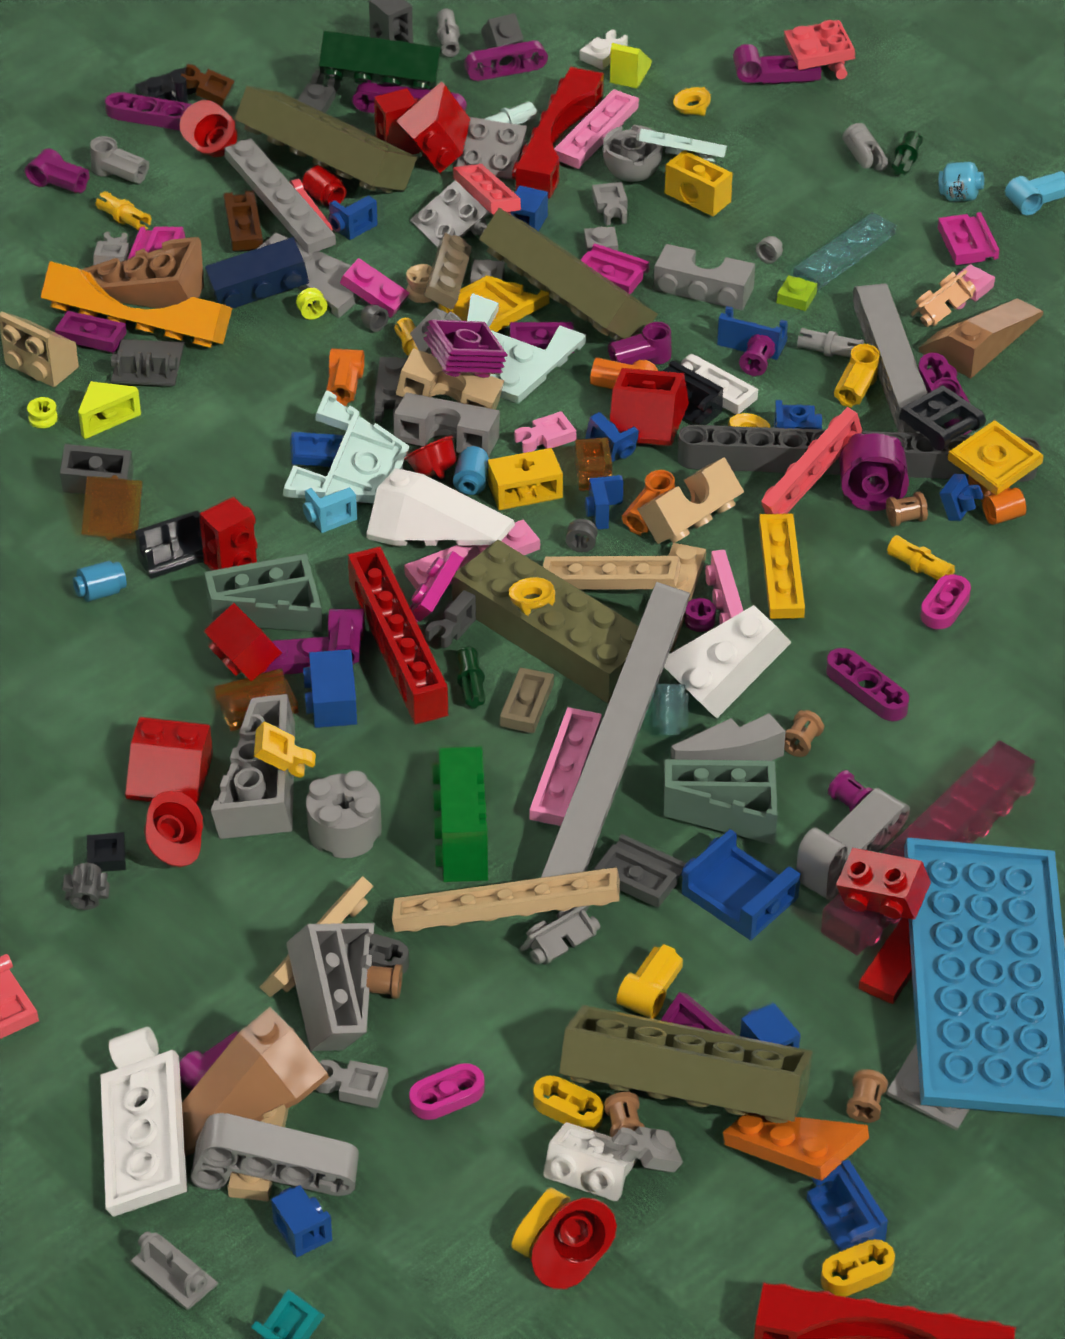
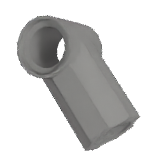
M100 136L90 142L91 171L94 174L102 177L114 174L136 184H140L145 180L149 170V161L117 148V142L111 137Z

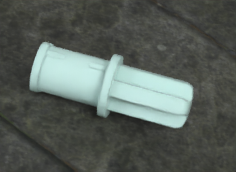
M527 102L511 109L502 108L500 113L484 119L519 125L534 119L537 111L532 102Z

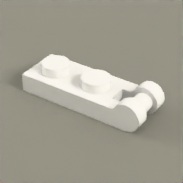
M689 354L681 361V365L723 387L722 407L735 414H740L758 399L757 388L696 355Z

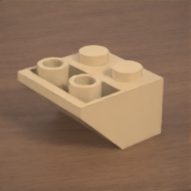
M0 312V334L6 365L52 387H56L79 367L76 342L27 319L6 312Z

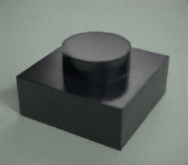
M124 832L87 835V863L97 865L101 868L102 872L126 870Z

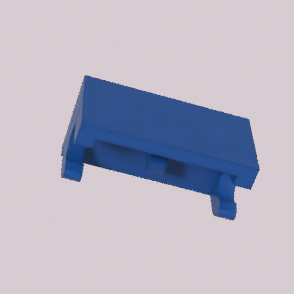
M726 306L725 313H721L719 317L717 345L746 352L748 350V341L753 335H766L775 343V353L771 358L778 360L788 339V322L780 320V327L770 328L754 322L750 323L734 319L733 307Z
M849 1159L842 1161L822 1181L812 1178L817 1187L807 1191V1200L839 1252L868 1240L877 1239L885 1241L888 1220Z

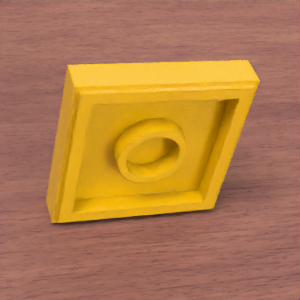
M996 420L983 427L948 453V460L996 496L1041 465L1044 457L1043 454Z

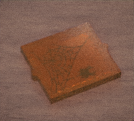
M113 475L111 478L87 476L81 534L106 537L108 541L113 540V538L136 540L135 531L139 530L143 481L119 479L117 475Z

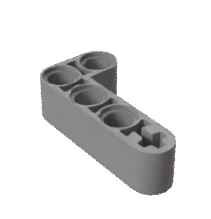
M875 788L829 834L816 827L812 828L804 836L798 849L796 871L801 873L800 883L824 898L832 899L839 892L836 883L852 847L879 852L903 827L909 816L910 806L881 789Z
M217 1113L207 1118L196 1141L191 1180L200 1188L214 1190L224 1187L231 1173L236 1172L295 1187L301 1185L304 1189L329 1195L344 1196L355 1190L359 1151L354 1145L347 1142L240 1116Z

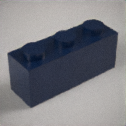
M294 237L205 266L210 288L216 302L232 309L309 284L305 263Z

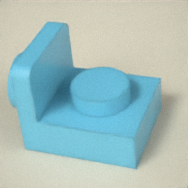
M350 487L319 498L312 488L305 490L306 503L302 506L307 521L313 522L321 533L357 520L356 494Z

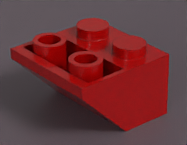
M622 368L613 387L609 421L615 424L620 433L635 426L639 430L637 443L672 446L689 404L684 373Z

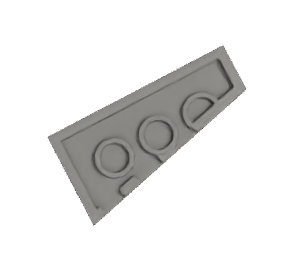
M275 233L258 248L289 238ZM296 241L309 279V284L297 288L301 291L307 288L319 289L331 308L332 314L340 318L361 299V297L340 284L343 275L351 265L320 251L308 254Z

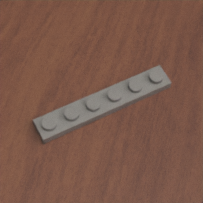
M251 138L224 147L225 158L308 254L336 245V236Z

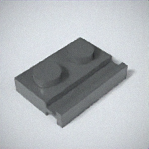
M621 834L617 844L611 846L594 870L617 867L621 891L659 908L677 885V880L682 876V870L686 863Z

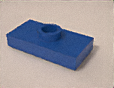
M291 432V464L331 467L344 435Z

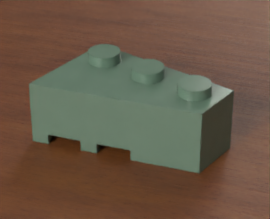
M307 554L204 572L206 599L212 622L230 605L235 603L259 628L322 632L321 605Z
M665 759L663 783L664 816L723 832L731 829L738 836L775 845L778 816L775 761Z

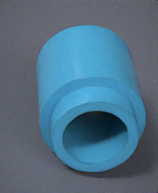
M470 446L465 448L458 456L453 484L463 494L476 495L481 493L486 487L489 457L484 449Z
M110 560L77 569V577H73V587L76 595L83 597L86 602L118 594L120 589L127 586L126 575L120 562L112 563Z

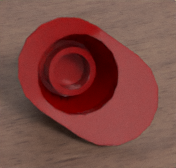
M202 100L195 102L181 116L179 123L181 134L195 149L203 154L214 158L225 156L224 147L237 143L238 133L235 128V121L225 110L212 101Z
M448 435L430 442L404 457V460L410 464L415 473L424 474L428 477L437 475L440 479H443L444 471L456 462V453L453 445L454 436Z
M177 791L161 792L152 799L148 807L144 824L146 843L150 851L159 860L168 865L177 867L191 865L197 860L200 853L203 829L202 813L191 797Z
M579 1198L563 1204L554 1211L548 1225L538 1236L532 1248L531 1263L533 1271L541 1283L553 1289H568L578 1285L591 1272L615 1239L617 1224L614 1213L610 1208L595 1198Z

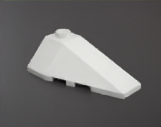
M395 468L377 488L366 534L369 540L394 546H406L408 540H424L426 546H436L440 540H456L458 545H492L498 539L502 541L515 526L513 519L424 474Z

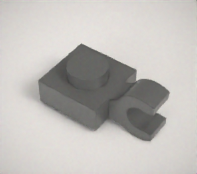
M463 590L454 601H450L444 610V620L433 621L427 625L426 640L431 641L434 636L442 635L441 647L443 648L448 647L453 639L458 641L476 620V595Z

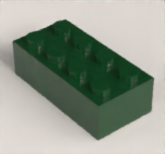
M323 30L319 69L320 73L324 74L325 79L342 81L343 77L353 78L356 84L376 81L383 82L386 85H404L430 90L436 87L441 47Z

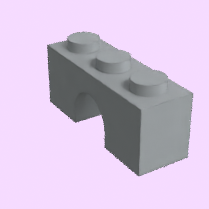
M670 244L665 245L654 266L655 291L720 306L733 307V309L743 311L754 289V263L725 257L719 267L703 269L695 265L696 250Z
M406 392L394 413V436L404 443L425 446L428 440L434 436L453 435L457 439L456 453L463 452L467 447L477 446L484 449L489 457L499 438L500 410Z

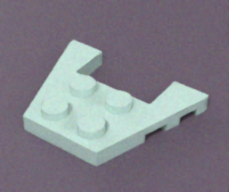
M638 128L636 137L637 141L666 146V153L678 155L683 150L695 152L696 156L712 162L716 161V156L724 157L726 145Z
M472 293L467 321H482L490 327L499 311V303ZM559 325L548 347L544 350L492 331L508 355L504 357L506 362L503 363L505 367L501 368L503 373L490 375L504 380L500 397L519 404L546 380V375L556 366L560 367L575 349L580 350L584 346L586 335Z
M326 390L317 410L315 420L345 430L346 433L327 476L294 465L284 486L282 496L305 498V490L312 488L318 497L322 498L350 487L356 494V502L374 503L377 488L395 468L402 469L405 462L404 457L408 455L410 446L377 423L374 425L370 424L359 416L360 412L352 406L347 408L336 400V395Z

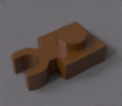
M187 64L185 73L181 74V76L186 78L187 88H196L197 96L212 101L219 106L224 105L235 80L210 69L204 74L200 72L198 67L192 64Z

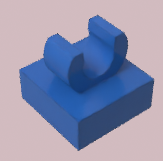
M953 474L939 493L949 521H961L967 511L975 510L974 499H983L984 497L981 487L979 485H969L965 474Z

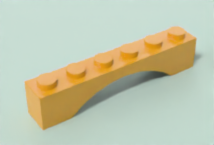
M49 261L40 297L51 301V308L67 312L69 307L72 306L79 308V313L97 317L99 313L107 315L108 320L126 323V320L135 322V329L154 333L155 328L165 330L164 336L181 341L183 335L194 337L193 344L211 348L212 342L224 344L232 312L231 307L196 297H191L179 304L159 309L128 307L111 297L96 282L90 272Z

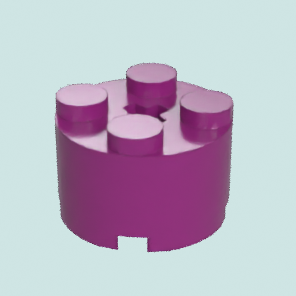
M859 433L851 436L839 458L842 492L859 509L867 511L886 509V499L888 497L901 499L905 496L909 487L906 455L901 442L896 437L879 433L865 435Z

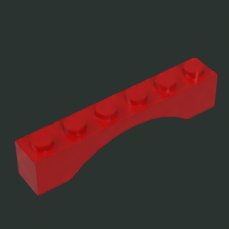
M570 67L565 77L560 78L556 94L551 95L547 111H542L539 126L533 128L529 144L524 145L520 161L514 163L512 179L516 180V190L519 185L546 191L548 192V199L551 198L559 183V156L554 150V143L570 125L585 118L601 102L603 98L604 73Z
M763 1282L755 1323L754 1339H1014L1016 1327L1003 1325L992 1320L979 1321L962 1318L953 1313L939 1314L922 1311L913 1306L900 1307L877 1303L868 1298L854 1299L837 1296L828 1291L815 1292L793 1288L787 1284L775 1285Z

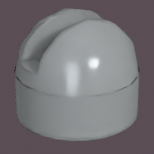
M768 236L762 239L756 246L758 257L765 263L775 262L783 252L782 242L775 236Z

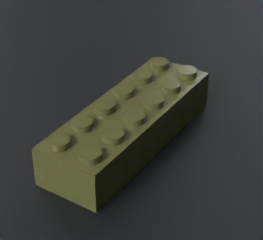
M246 86L235 120L245 124L244 129L257 135L264 133L268 135L267 141L280 146L287 144L291 146L290 152L302 157L309 155L313 157L312 162L324 168L332 166L336 168L335 173L351 180L355 177L360 180V186L376 191V188L388 193H392L393 189L405 191L417 160V156L280 91Z
M498 208L479 240L489 246L486 251L487 253L507 263V267L521 276L524 275L531 284L548 292L551 298L564 306H568L575 315L585 321L588 320L595 329L606 336L609 335L616 341L642 334L643 328L653 322L658 313L538 230L501 208Z
M499 539L456 571L452 578V601L463 590L476 595L477 621L609 704L638 630V625ZM539 577L550 581L555 589V602L553 606L548 603L541 608L532 609L529 616L525 615L509 598V588L521 579ZM530 594L525 596L524 598L534 599L539 597L540 595Z
M582 1005L565 1028L559 1074L568 1075L571 1080L579 1083L598 1081L607 1083L610 1088L618 1091L637 1089L647 1091L649 1096L657 1099L676 1097L686 1099L688 1104L696 1107L715 1105L725 1107V1110L732 1114L746 1115L754 1113L764 1115V1118L771 1122L786 1123L788 1120L794 1122L807 1096L813 1051Z

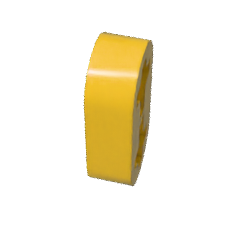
M554 1075L544 1076L535 1083L533 1087L534 1107L541 1114L562 1124L568 1122L592 1131L602 1124L603 1101L595 1093ZM553 1092L558 1094V1096L552 1095L549 1099L544 1098V1095L550 1096ZM587 1108L592 1110V1112L587 1111L584 1115L579 1114V1111L584 1112Z
M550 1187L518 1226L512 1239V1249L531 1259L532 1248L538 1236L548 1225L554 1211L563 1204L569 1203L571 1201L570 1197Z
M873 1239L827 1258L822 1265L820 1282L822 1288L837 1296L846 1297L883 1282L893 1273L895 1252L887 1242ZM872 1256H873L874 1259L877 1260V1261H880V1260L883 1259V1264H882V1265H878V1263H877L876 1261H870V1262H868V1261H869V1257H872ZM837 1271L841 1276L847 1275V1280H842L839 1276L832 1277L833 1272Z

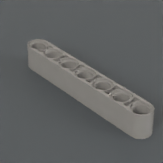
M884 283L855 286L853 289L854 309L866 343L879 350L878 377L898 432L920 433L899 419L902 407L928 393L888 285Z

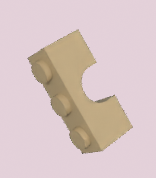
M413 348L401 370L396 395L404 397L406 392L428 397L447 395L454 398L458 403L496 410L504 380L493 376L482 378L473 373H461L458 377L449 376L442 371V366L436 357Z
M725 457L705 466L684 479L691 494V501L684 496L680 487L677 486L638 508L657 544L668 539L675 543L690 534L688 530L690 526L694 525L697 529L713 519L711 513L715 510L720 514L736 505L733 499L742 494L744 490Z

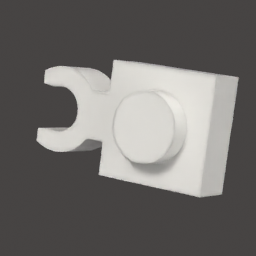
M610 30L607 32L605 39L596 37L580 49V60L603 70L610 65L612 43L627 46L628 36L624 35L622 38L616 39V31Z

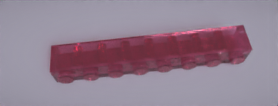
M999 740L882 853L904 857V844L907 838L973 843L978 837H985L993 823L1000 816L1005 817L1012 809L1014 802L1021 795L1025 797L1030 793L1036 780L1033 777L1036 761ZM839 893L823 908L821 933L858 956L868 945H875L881 937L883 930L890 923L896 924L901 917L893 919L878 912L868 910L858 912L845 906Z

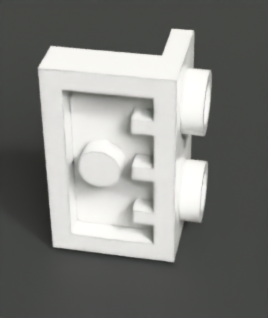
M565 1122L549 1142L543 1175L545 1178L613 1201H618L622 1195L625 1177L636 1164L638 1158H635L632 1162L620 1159L619 1154L625 1149V1146L613 1143L612 1137Z

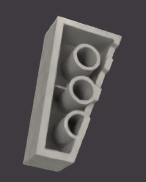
M287 694L251 698L239 732L240 740L238 746L233 748L230 756L231 765L227 775H223L219 786L221 793L218 801L214 800L211 808L219 839L292 831L294 776L288 769L282 771L254 757L256 729L264 721L295 736V721Z

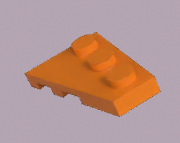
M748 1113L742 1115L723 1131L724 1144L728 1147L822 1181L842 1161H845L869 1139L868 1125L802 1117H796L794 1122L788 1120L786 1123H775L766 1120L764 1115Z

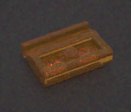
M282 668L262 673L252 682L248 678L214 686L215 697L220 703L221 711L230 731L241 728L251 698L287 694L292 713H298V702L287 679L284 678Z

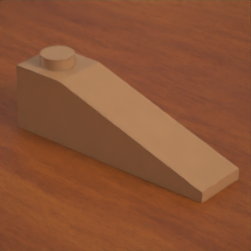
M199 237L172 239L163 242L161 249L149 253L142 249L135 251V256L128 260L120 262L119 259L114 258L82 269L90 272L96 282L117 301L157 309L179 304L191 297L199 298L204 287L202 250Z
M1017 298L937 331L919 347V352L924 355L927 353H939L946 358L949 365H952L957 372L972 378L1043 316V311Z
M271 1007L236 1035L182 1102L185 1157L195 1152L196 1141L209 1116L217 1113H226L262 1121L264 1120L263 1114L282 1105L287 1109L298 1104L329 1078L328 1073L294 1030Z

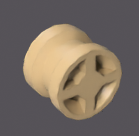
M419 264L407 270V291L410 292L408 298L416 303L433 301L424 296L432 266Z

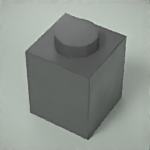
M516 13L488 19L481 28L486 49L522 43L524 41Z

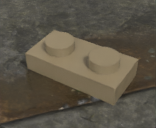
M520 667L500 714V726L534 734L553 688L554 674Z

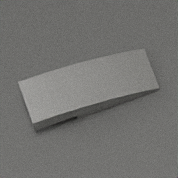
M770 714L764 715L741 727L731 718L672 745L671 759L772 761L784 756L786 731Z

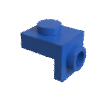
M621 475L589 478V497H585L586 516L593 518V522L598 530L609 529V505L623 503V478Z

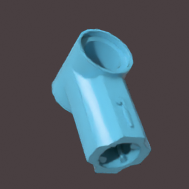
M1060 171L1030 181L1024 176H1018L1008 183L1005 195L1023 215H1032L1044 203L1065 197V173Z

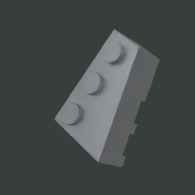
M375 923L307 924L286 943L310 1051L345 1050L366 1033L370 988L366 987L367 971L372 964V955H369L370 937L374 934Z

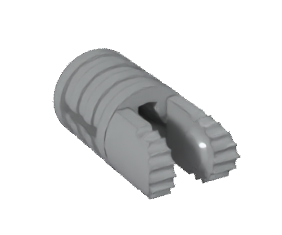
M856 123L845 130L843 141L862 168L868 169L871 165L874 169L880 171L888 168L887 157L864 124Z

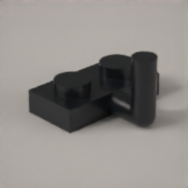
M186 67L178 68L172 72L135 84L136 95L188 103L187 95L196 93L197 89L187 88L186 78L181 76L182 73H185Z

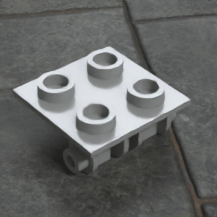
M470 117L463 154L458 158L456 167L483 164L497 178L513 180L512 170L514 163L518 162L520 152H522L526 144L524 137L527 126Z
M455 180L412 217L410 221L438 248L444 233L463 237L468 231H471L474 235H482L487 227L484 217L489 212Z

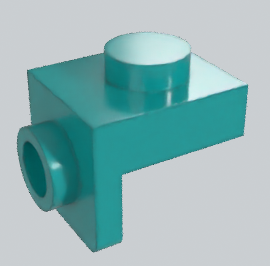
M288 1289L266 1322L262 1324L255 1320L251 1328L262 1335L260 1339H309L325 1315Z

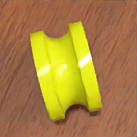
M307 288L299 293L296 298V305L301 311L302 316L306 319H317L327 310V301L317 288Z
M47 397L31 400L27 405L29 423L33 427L42 429L53 426L58 419L56 403Z

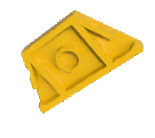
M486 275L460 290L458 300L452 310L439 304V309L446 313L453 312L461 321H467L472 293L498 302L499 311L489 327L490 330L498 332L509 326L510 322H516L549 304V293L540 290L538 295L524 292L523 285L504 282L499 278Z

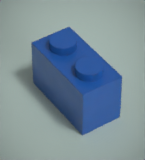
M352 650L309 652L310 667H303L304 687L312 688V692L305 693L306 714L314 713L315 728L357 725Z

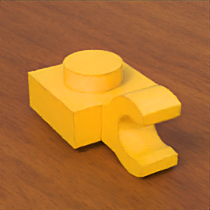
M265 721L256 729L254 757L282 771L288 769L295 777L302 778L304 776L305 764L312 768L315 766L316 754L309 749L294 745L295 736Z

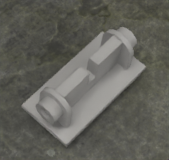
M591 905L560 911L557 914L558 919L550 924H547L546 921L536 924L526 932L528 938L520 948L523 952L531 947L533 949L531 951L533 961L537 965L541 963L548 964L568 952L569 948L562 938L566 937L571 946L575 948L588 939L595 937L596 931L600 929V924L594 916L589 917L586 913Z
M147 1231L139 1238L138 1245L141 1246V1252L130 1260L131 1264L187 1311L218 1285L216 1280L158 1233L151 1234Z

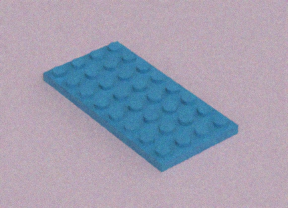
M907 838L904 844V858L922 861L931 881L916 919H909L921 1105L1065 1117V946L1055 851Z

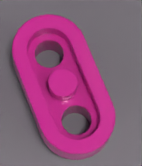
M955 574L941 577L922 602L921 621L933 629L950 627L970 600V582L966 578Z
M463 1063L421 1079L410 1089V1109L414 1115L421 1119L433 1120L471 1105L480 1100L484 1094V1074L477 1066ZM463 1087H467V1088H468V1089H466V1090H460V1089L463 1088Z

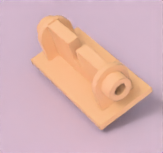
M964 270L958 276L952 272L939 283L942 287L934 294L931 290L924 293L915 301L918 306L911 315L914 316L920 312L922 314L920 320L926 327L930 325L935 326L952 312L945 304L946 301H949L953 308L957 309L968 299H971L976 288L971 281L965 282L963 279L968 271Z

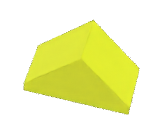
M612 43L610 83L637 89L651 67L652 60L638 48Z
M91 381L78 411L81 436L87 439L141 415L139 390L134 386Z

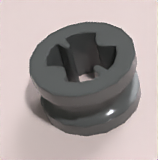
M576 519L570 522L566 534L567 546L576 552L592 550L598 534L596 525L586 519Z

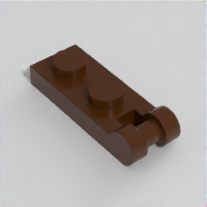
M254 190L245 191V194L233 195V192L223 193L232 250L249 251L257 249L263 244Z

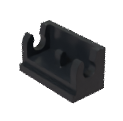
M674 360L663 370L665 372L684 373L689 404L682 421L689 425H707L722 413L723 387Z
M198 510L135 531L138 559L150 579L204 562Z

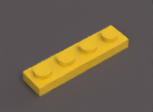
M760 514L759 529L770 619L804 618L805 604L793 514Z

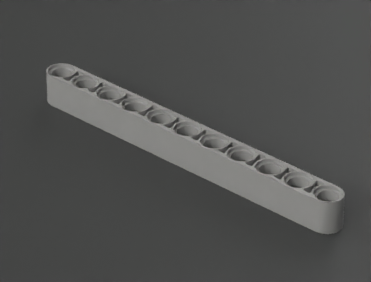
M656 582L541 878L586 872L690 597L689 592Z

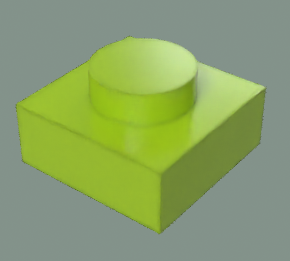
M788 275L777 293V303L806 311L817 294L818 283Z

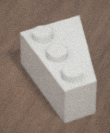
M753 605L670 653L664 668L713 716L718 718L791 644V641Z

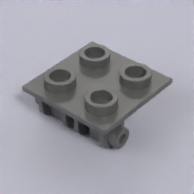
M121 339L118 354H112L111 366L114 367L111 383L175 386L184 342Z

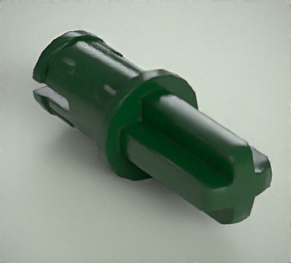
M916 131L905 133L902 143L896 147L895 159L891 167L895 170L894 174L897 176L900 174L906 175L911 164L918 158V149L923 139L920 133L916 139H913Z
M467 646L460 648L456 652L459 669L457 683L462 687L464 703L469 705L470 709H477L478 706L485 703L483 689L485 675L479 667L477 650Z

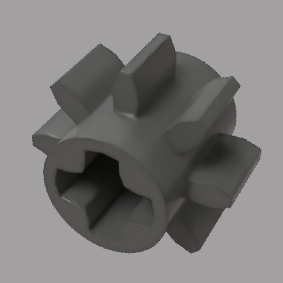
M82 863L74 866L73 875L64 874L62 890L66 891L65 900H70L75 908L81 910L96 908L99 906L100 898H109L110 883L107 882L108 874L102 873L101 868L92 863Z

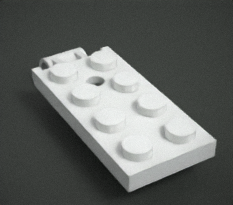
M148 1026L109 1040L110 1054L118 1069L101 1074L106 1209L113 1217L187 1192L179 1055L173 1050L159 1054L157 1039ZM147 1099L143 1105L138 1107L142 1100Z

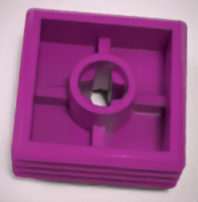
M434 319L428 321L430 325L426 327L428 331L425 332L426 337L423 339L430 348L431 354L436 357L442 366V371L445 374L458 377L461 373H473L478 377L487 378L491 374L503 373L501 368L505 367L503 365L506 362L504 357L508 355L485 322Z

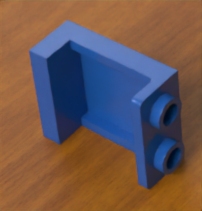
M730 829L720 838H714L702 854L697 858L690 859L685 864L682 870V895L751 941L799 898L801 873L789 866L780 875L739 849L736 845L737 833Z

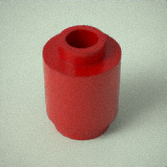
M314 166L307 170L303 176L302 185L304 190L324 206H329V203L334 200L339 204L344 200L346 188L343 182L324 167Z

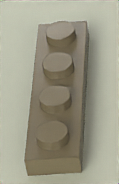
M444 233L439 242L424 293L425 297L451 310L458 300L472 246L468 245L463 238Z

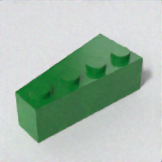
M483 747L439 748V763H432L433 785L440 784V790H433L434 812H441V817H434L435 839H442V845H435L436 867H443L444 882L488 881V830Z

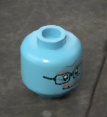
M973 162L948 163L944 171L939 172V192L941 195H945L946 199L950 202L975 200L979 190L984 189L983 171L978 172Z

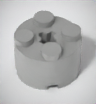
M351 771L347 774H336L323 779H317L310 784L309 793L306 798L308 835L313 846L321 852L322 848L333 852V857L352 858L368 852L373 847V842L377 837L380 838L382 833L380 795L373 783L367 780L364 773Z

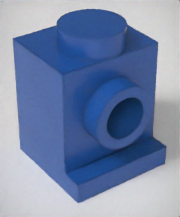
M775 400L774 428L822 430V414H815L814 405H782V400Z
M301 1185L295 1188H287L271 1199L273 1223L296 1258L333 1240L330 1214L328 1211L323 1212L315 1197L309 1198Z

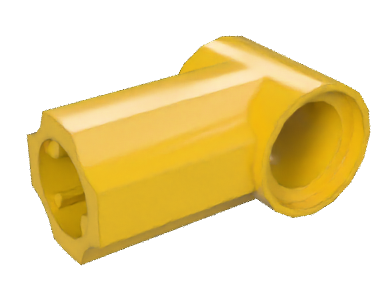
M859 344L851 350L850 361L834 390V397L840 401L841 405L850 408L854 405H860L869 386L876 382L880 356L879 350L870 344Z
M668 945L654 946L635 974L628 973L622 981L617 993V1004L650 1019H654L664 1004L667 989L683 967V958L676 953L674 948Z

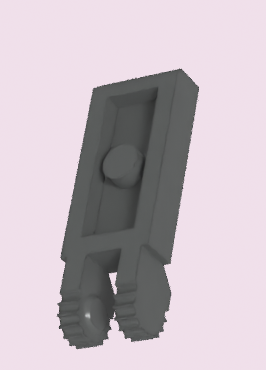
M316 69L311 77V82L306 85L298 100L326 113L336 98V92L341 85V81L329 79L328 86L325 87L322 85L324 74H321L320 70Z
M380 357L374 397L375 422H383L385 409L394 410V417V413L403 397L396 395L401 370L408 358Z

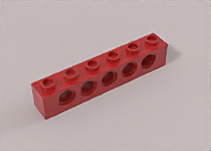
M381 546L348 554L349 585L360 608L365 610V619L414 724L448 716V686Z

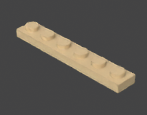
M617 867L394 898L392 914L394 931L415 932L429 927L444 925L451 927L465 922L493 921L497 918L516 915L530 916L538 912L552 910L567 911L574 907L607 905L610 902L619 901L620 898Z

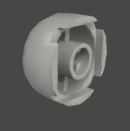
M632 125V130L622 131L621 126L607 133L603 139V157L605 165L613 176L628 182H638L649 178L655 173L661 164L663 145L636 140L638 128L654 131L651 128Z

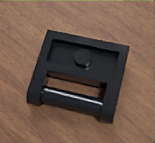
M943 385L902 407L899 419L927 437L931 446L936 450L948 447L953 439L969 430L976 431L986 423L985 415L981 410ZM957 416L963 418L946 429L941 427V425Z

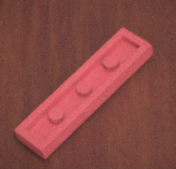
M483 164L453 167V179L491 214L495 215L498 208L503 209L509 214L512 211L521 210V198Z
M847 407L839 416L834 417L826 431L818 439L813 440L803 456L787 468L785 475L780 481L766 491L761 500L765 514H787L840 457L850 437L862 433L863 430L857 412Z

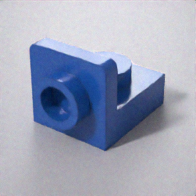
M369 195L346 208L335 200L329 203V223L332 225V229L349 240L378 225L377 201Z
M598 412L589 418L585 438L610 464L620 458L625 459L635 451L639 430L634 426L620 433L614 423L608 421L601 412Z

